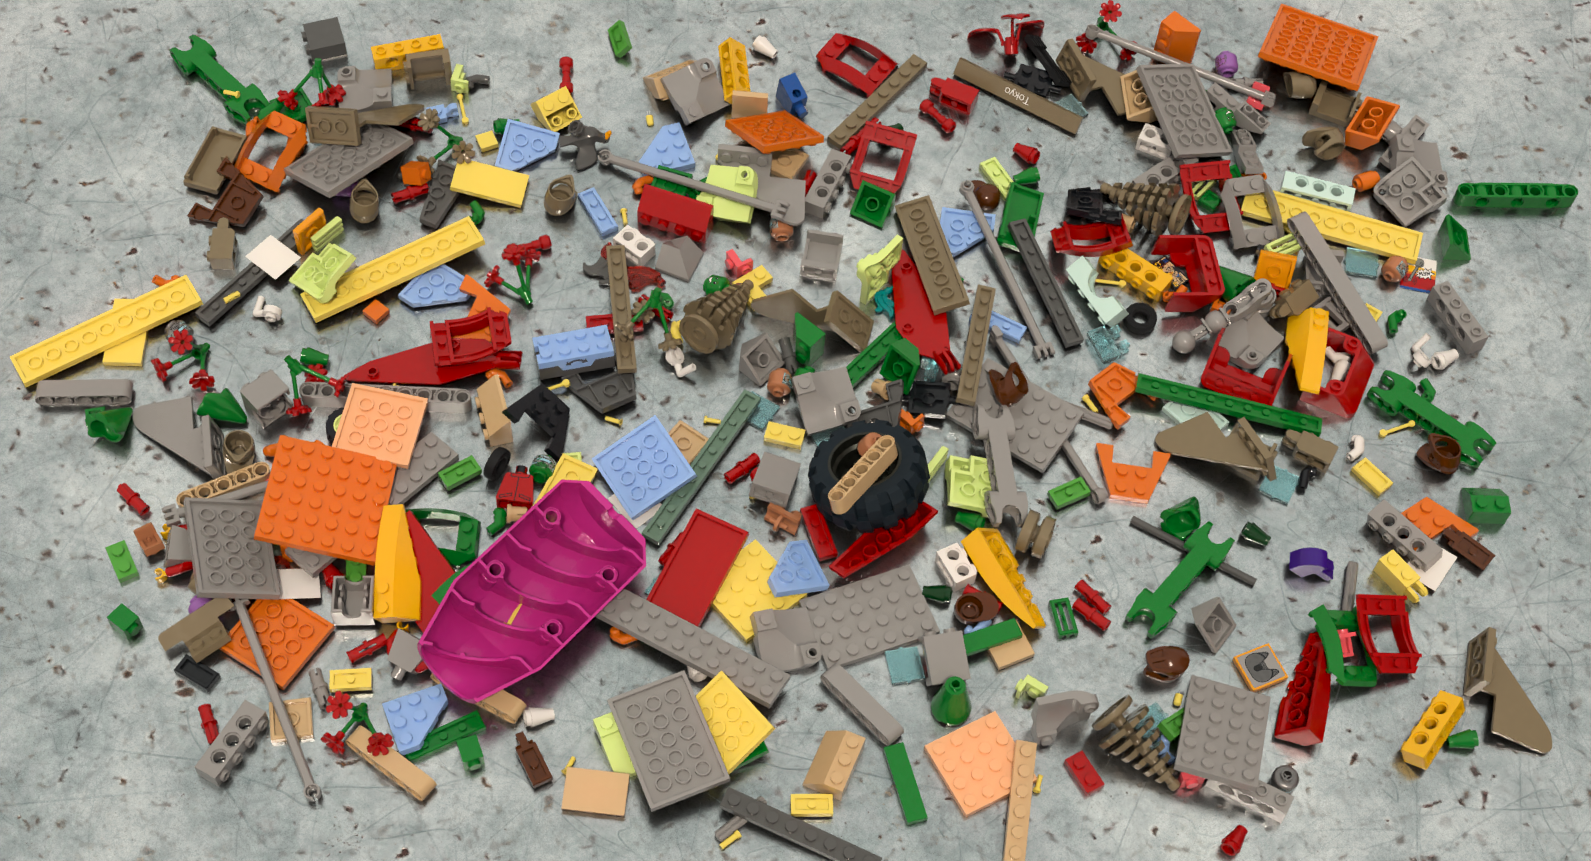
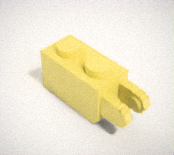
M1394 549L1378 560L1373 571L1397 595L1407 596L1412 603L1420 601L1415 591L1422 597L1428 595V590L1419 581L1421 577Z

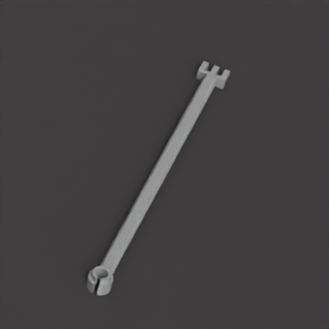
M1089 24L1086 28L1085 33L1088 39L1094 40L1098 37L1165 64H1189L1103 31L1096 25ZM1195 66L1201 78L1261 100V104L1268 107L1274 105L1276 94L1266 90L1264 93Z
M607 149L601 150L599 152L600 155H598L602 165L614 164L771 212V218L783 221V215L787 212L784 208H789L790 206L788 202L777 199L776 204L615 156Z
M970 180L961 182L959 192L966 197L1036 344L1033 347L1036 358L1041 359L1042 355L1043 357H1048V351L1050 355H1054L1055 349L1051 341L1045 343L973 192L974 184Z
M993 325L989 340L993 347L997 346L1010 366L1011 363L1017 362V360L1002 339L1003 333L999 327ZM1022 370V372H1023L1025 378H1026L1028 381H1030V380L1028 379V377L1026 376V374L1024 373V371ZM1067 439L1062 449L1090 489L1093 501L1096 504L1104 502L1108 497L1106 489L1097 486Z
M268 480L211 499L239 500L266 491ZM174 503L162 508V512L165 514L164 518L168 520L166 522L167 527L181 524L180 518L185 517L184 507L177 509Z
M235 599V602H233L235 606L230 610H236L305 786L303 790L304 796L308 801H315V798L310 796L312 791H317L315 797L318 800L322 795L321 788L313 780L245 606L250 604L249 599Z

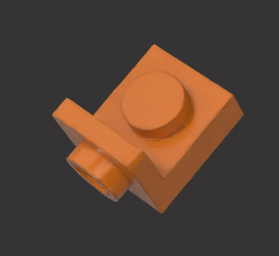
M901 409L900 426L911 434L915 431L919 432L924 426L925 415L921 413L914 419L908 411Z

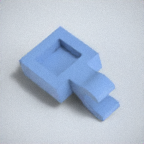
M451 103L446 108H444V104L426 108V110L429 108L437 110V116L440 118L439 124L448 122L447 118L459 116L456 103Z

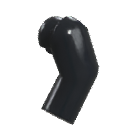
M1307 465L1301 471L1298 488L1307 489L1309 477H1315L1317 474L1316 467Z

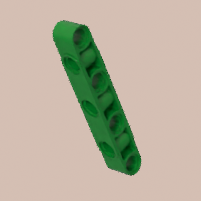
M1461 183L1453 196V202L1458 206L1568 208L1572 206L1576 199L1578 189L1570 184Z

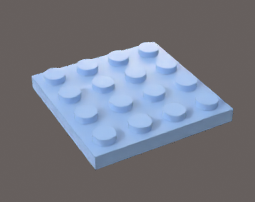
M656 415L592 458V461L632 520H635L697 477Z

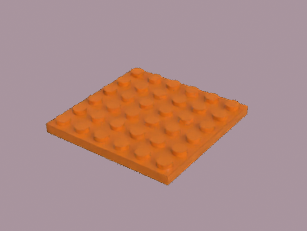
M1281 3L1258 57L1264 61L1279 64L1281 67H1288L1299 73L1311 75L1316 79H1323L1331 84L1343 86L1348 90L1358 91L1379 36Z
M280 435L253 540L374 566L383 507L388 505L397 465L387 460H378L375 456Z

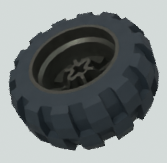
M863 420L853 422L852 427L846 429L840 427L830 433L828 441L822 440L809 464V486L818 510L827 520L834 522L839 528L848 531L857 528L860 533H874L876 528L884 527L887 530L898 526L900 519L903 517L908 519L917 511L918 503L923 502L929 488L930 474L925 451L921 443L908 430L898 424L892 427L889 421L875 420V423H866ZM871 432L878 433L881 436H892L898 451L897 458L847 512L835 514L831 509L828 493L861 458L857 449L859 441Z

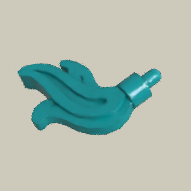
M893 286L886 287L875 294V303L877 305L875 312H886L890 320L893 319L895 307L894 302L888 299L887 296L892 293Z

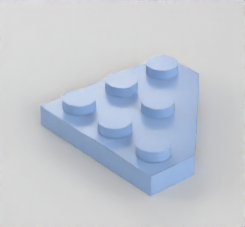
M508 119L495 167L516 172L554 153L560 133Z
M680 122L662 126L639 160V163L655 168L661 165L679 171L694 168L695 161Z
M942 207L940 225L953 257L985 238L973 211ZM984 213L992 232H994L996 214Z
M442 264L414 277L398 294V297L406 304L416 308L467 301L471 295L459 290L465 276Z
M807 539L788 543L767 581L774 597L825 591L830 586Z
M441 683L382 703L397 749L402 756L422 748L424 739L433 730L442 710H445L448 700Z

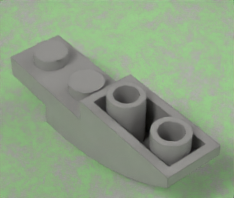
M1216 82L1206 91L1209 100L1216 105L1214 111L1224 107L1233 111L1237 122L1236 126L1258 134H1262L1270 126L1271 123L1246 101L1240 104Z
M1238 129L1231 132L1234 155L1240 173L1263 174L1264 167L1256 154L1257 145L1250 132L1246 129Z

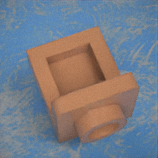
M151 522L133 531L146 557L157 554L160 550L165 549Z

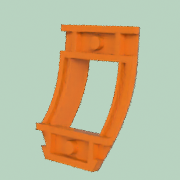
M275 110L272 111L253 129L244 143L234 167L245 178L279 193L282 181L287 176L284 168L294 162L298 153L308 143L306 140V124ZM267 127L292 138L281 153L273 170L248 159L257 140Z

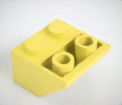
M566 86L530 104L537 119L547 130L554 132L568 126L573 120L582 118Z

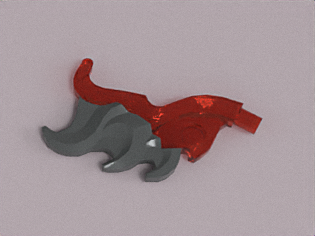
M608 242L601 249V257L595 264L587 265L583 262V270L586 274L604 278V280H599V284L609 285L606 246H612L611 242ZM627 266L628 285L631 286L632 290L638 289L650 281H656L661 287L666 284V281L661 277V273L650 267Z

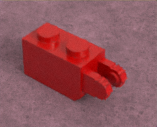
M936 77L931 79L930 92L939 97L941 105L970 115L978 101V89L948 77L946 80Z

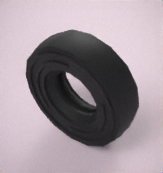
M1134 303L1126 309L1129 315L1124 318V324L1131 332L1146 334L1154 329L1157 322V314L1150 305ZM1141 313L1147 317V321L1145 323H1138L1134 320L1133 316Z
M498 447L492 452L483 472L487 479L496 481L504 473L511 457L508 449Z

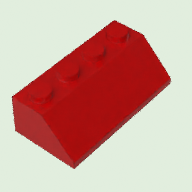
M645 184L637 210V222L662 231L674 233L678 236H688L696 242L706 243L713 228L714 205Z

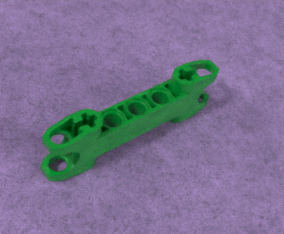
M193 34L189 36L190 44L192 45L190 50L181 51L176 47L169 50L179 69L187 76L196 72L227 100L223 103L224 108L234 119L246 125L251 121V117L248 114L249 110L253 108L262 109L270 104L255 84L252 83L247 87L243 86L215 61L214 58L217 57V54L213 47ZM223 91H239L240 97L235 98V96L223 94Z
M1385 370L1380 378L1389 390L1372 386L1367 393L1369 399L1386 414L1395 416L1399 412L1409 420H1414L1417 425L1429 433L1445 435L1455 439L1461 446V463L1478 468L1483 459L1474 450V447L1492 451L1496 445L1493 437L1481 426L1471 421L1463 425L1416 394V385L1406 377L1395 372Z
M1210 521L1195 530L1188 538L1183 548L1189 553L1157 590L1152 593L1147 588H1144L1136 597L1135 602L1127 613L1125 619L1128 622L1134 620L1139 615H1145L1151 619L1153 625L1147 634L1150 639L1166 629L1173 621L1178 612L1172 608V605L1206 566L1216 571L1224 562L1229 550L1233 546L1235 540L1231 537L1222 544L1211 542L1208 534L1213 524Z

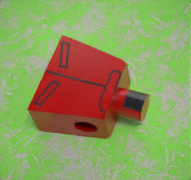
M518 465L516 466L515 473H505L496 495L497 508L507 509V504H511V506L527 507L528 511L534 505L533 475L527 474L528 468L526 466Z

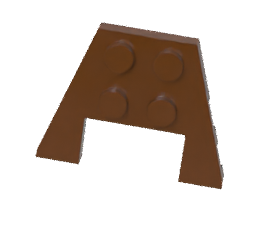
M224 158L217 169V173L231 180V182L212 210L195 203L187 216L191 220L218 223V220L224 217L228 218L229 225L245 227L264 197L227 158Z

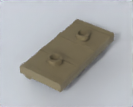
M212 126L184 175V185L217 195L226 179L217 173V169L224 158H227L232 165L235 163L247 140V136Z

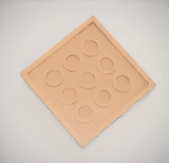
M352 383L332 447L375 456L378 460H387L392 464H396V467L408 469L428 405V398Z
M996 711L924 746L925 752L965 818L1009 796L1015 742ZM1035 774L1033 778V784L1036 783L1038 779Z

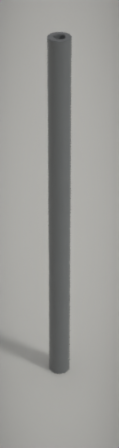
M1135 516L1132 517L1130 523L1188 552L1183 548L1184 541ZM1225 562L1219 567V569L1254 586L1257 580Z

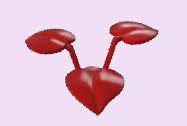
M1030 14L1002 15L1001 19H1011V37H1005V41L999 29L978 28L971 31L967 36L969 38L980 32L996 33L1001 41V46H1004L1005 55L1018 54L1021 28L1024 26H1036L1043 29L1044 21L1031 20L1015 24L1018 30L1016 37H1014V19L1022 20L1023 18L1030 17Z

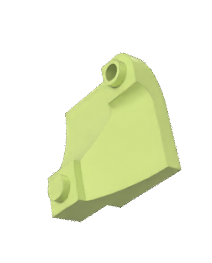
M710 165L705 183L756 198L758 177L755 170L748 166ZM701 191L699 196L697 195L696 200L714 205L713 218L720 221L751 224L754 207Z
M898 234L884 249L882 248L873 255L868 254L857 263L856 276L862 282L860 302L865 305L888 282L889 271L901 258L903 238Z
M328 243L319 255L312 252L288 281L309 294L319 303H327L337 292L335 289L336 282L356 260V257L336 244Z
M950 455L945 463L947 505L977 511L982 514V517L989 518L985 509L984 496L986 491L992 490L986 458L971 455L969 459Z
M612 712L593 719V726L612 772L630 774V777L635 776L636 772Z

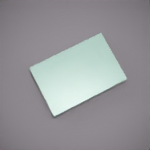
M1169 401L1162 407V411L1176 424L1183 423L1206 412L1210 414L1221 431L1230 423L1218 412L1174 401Z

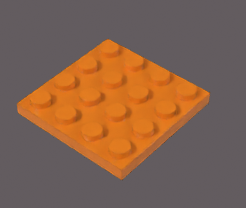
M786 110L725 121L726 128L763 154L824 143V136Z
M257 599L248 609L276 685L282 690H285L335 629L334 624L294 599ZM239 620L229 632L232 640L219 649L261 676Z

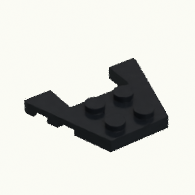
M1090 187L1068 189L1067 214L1121 225L1122 221L1121 210H1103V197H1109V194L1101 193L1100 189L1091 190Z
M542 383L504 409L502 413L514 424L519 422L524 412L551 436L544 451L557 462L563 454L570 408Z

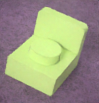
M456 64L450 79L451 91L468 94L469 81L465 80L466 73H464V68L461 64Z
M1027 674L1024 680L1020 679L1015 687V690H1017L1015 697L1019 699L1024 691L1034 699L1046 696L1049 687Z

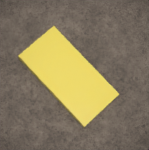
M463 160L462 164L457 163L450 190L521 208L529 175L472 160L470 163H466Z
M114 299L113 308L132 299ZM149 330L105 350L103 364L105 366H142Z

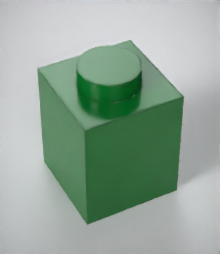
M122 603L107 616L110 626L127 640L138 634L143 626L140 618Z
M476 734L456 740L465 771L476 770L485 765L484 756Z

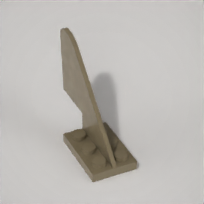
M1068 39L1055 61L1060 70H1064L1072 81L1070 87L1079 102L1084 101L1090 91L1102 88L1117 116L1125 115L1126 110L1120 76L1125 74L1082 55L1074 39Z
M422 104L399 105L358 113L357 109L319 106H308L305 108L310 143L351 146L362 144L360 127L365 124L399 126L425 110Z
M794 289L760 297L751 302V308L763 316L794 323L795 313L798 312L819 329L837 333L860 353L867 348L874 321L838 290L832 292L829 305L820 309L815 308Z
M1208 412L1166 429L1155 437L1157 446L1166 453L1259 470L1263 477L1266 476L1270 482L1277 479L1272 454L1245 417L1237 420L1239 426L1237 432L1225 437Z
M1488 627L1469 641L1463 694L1471 697L1475 693L1482 691L1493 695L1491 732L1538 753H1548L1552 749L1551 733L1495 649L1497 644L1496 629Z

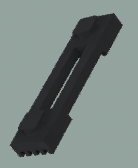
M1027 34L1024 37L1027 47L1038 58L1052 78V82L1056 86L1069 87L1072 81L1064 70H1060L1046 51L1047 47L1041 38L1036 35Z

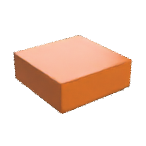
M377 299L362 310L363 314L376 325L390 313L389 309Z

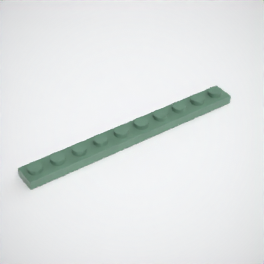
M744 389L690 466L697 477L665 499L643 530L642 536L645 539L659 546L761 402V397Z

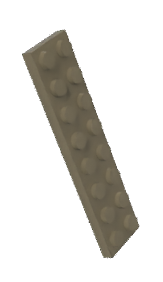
M927 195L895 205L896 213L934 315L969 305V298L930 196Z

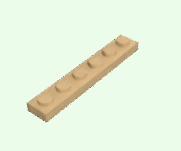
M1015 741L1002 861H1025L1037 743Z

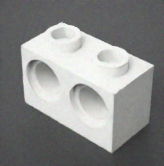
M1145 123L1138 137L1135 149L1163 160L1171 156L1172 151L1163 130Z
M628 224L613 237V246L625 245L626 258L640 268L655 256V243Z
M958 543L936 552L935 562L950 587H952L953 592L966 587L968 584L975 583L976 567L974 564H970L964 548H960ZM949 557H954L956 560H951ZM958 573H964L966 576H961Z

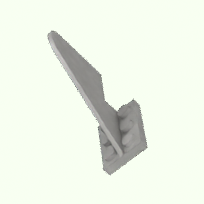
M719 144L717 165L730 167L748 166L756 171L758 177L756 198L776 204L777 199L788 202L790 206L789 208H784L787 212L783 215L784 219L781 222L793 226L801 225L804 222L806 180L771 177L772 152L770 154H763L754 147Z
M191 396L142 405L134 410L132 414L133 422L140 432L208 473L213 479L227 474L223 458L224 433L209 415L201 417L202 425L199 428L194 427L193 398Z

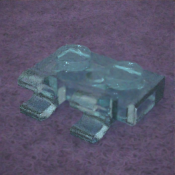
M1119 325L1113 326L1110 329L1101 326L1087 332V337L1103 365L1120 359L1121 354L1129 352L1128 347H1130V344L1127 340L1117 344L1113 341L1121 337L1119 333L1122 330Z

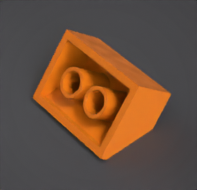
M1173 11L1161 21L1154 50L1191 64L1201 30L1179 13Z
M1367 96L1345 130V146L1363 150L1378 143L1398 112L1400 105Z

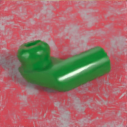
M474 200L470 203L474 213H472V217H469L474 225L482 222L485 211L478 201Z
M661 292L662 306L666 309H671L674 306L673 299L668 293Z
M1396 310L1388 316L1389 333L1395 334L1398 332L1397 324L1407 316L1405 310Z
M1425 378L1419 382L1424 390L1421 397L1431 403L1436 395V390L1429 380Z
M503 508L494 509V522L486 527L487 532L491 536L506 525L507 513Z

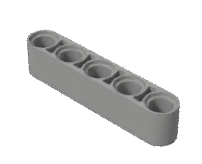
M126 379L41 380L37 383L35 402L45 406L125 405L131 403L133 383Z
M835 663L820 676L823 684L886 746L891 745L904 733L900 723L841 665Z

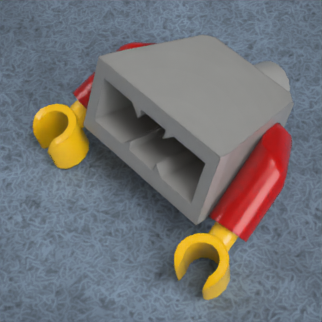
M164 524L162 526L165 532H160L163 539L167 540L163 566L166 569H155L154 573L156 575L162 574L160 577L155 578L158 583H164L168 577L193 570L187 524L172 525L171 527H167V524Z
M398 621L396 624L397 629L386 640L387 660L396 665L390 676L401 681L407 671L417 675L428 670V667L418 652L417 643L420 639L409 633V624L402 628V622Z

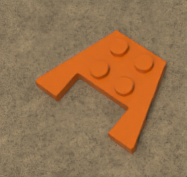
M466 274L459 290L476 297L467 317L487 310V307H491V310L498 313L499 310L507 313L509 318L511 309ZM489 326L470 334L451 337L486 339L491 343Z
M1113 362L1089 381L1088 386L1118 430L1130 419V416L1118 405L1135 393L1137 376L1135 375L1136 372ZM1147 395L1153 401L1158 399V397Z
M1096 443L1095 450L1098 453L1099 464L1102 467L1109 498L1148 504L1171 454L1153 451L1151 468L1112 462L1114 445Z
M1425 497L1401 513L1431 540L1443 533L1447 527L1451 528L1455 533L1458 530L1465 532L1470 537L1475 536L1479 532L1476 527L1428 497Z

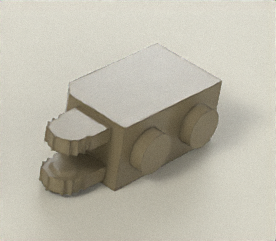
M220 218L217 228H213L212 236H209L210 251H207V262H210L212 269H235L238 241L235 231L229 225L228 218Z
M1297 279L1291 283L1289 289L1281 291L1279 297L1275 300L1276 305L1269 310L1270 317L1276 319L1279 317L1298 316L1319 298V295L1309 279Z
M1290 429L1285 432V437L1282 439L1283 445L1294 450L1292 453L1294 459L1311 465V467H1316L1317 470L1324 473L1327 472L1339 448L1332 442L1323 440L1307 431H1303L1301 434Z

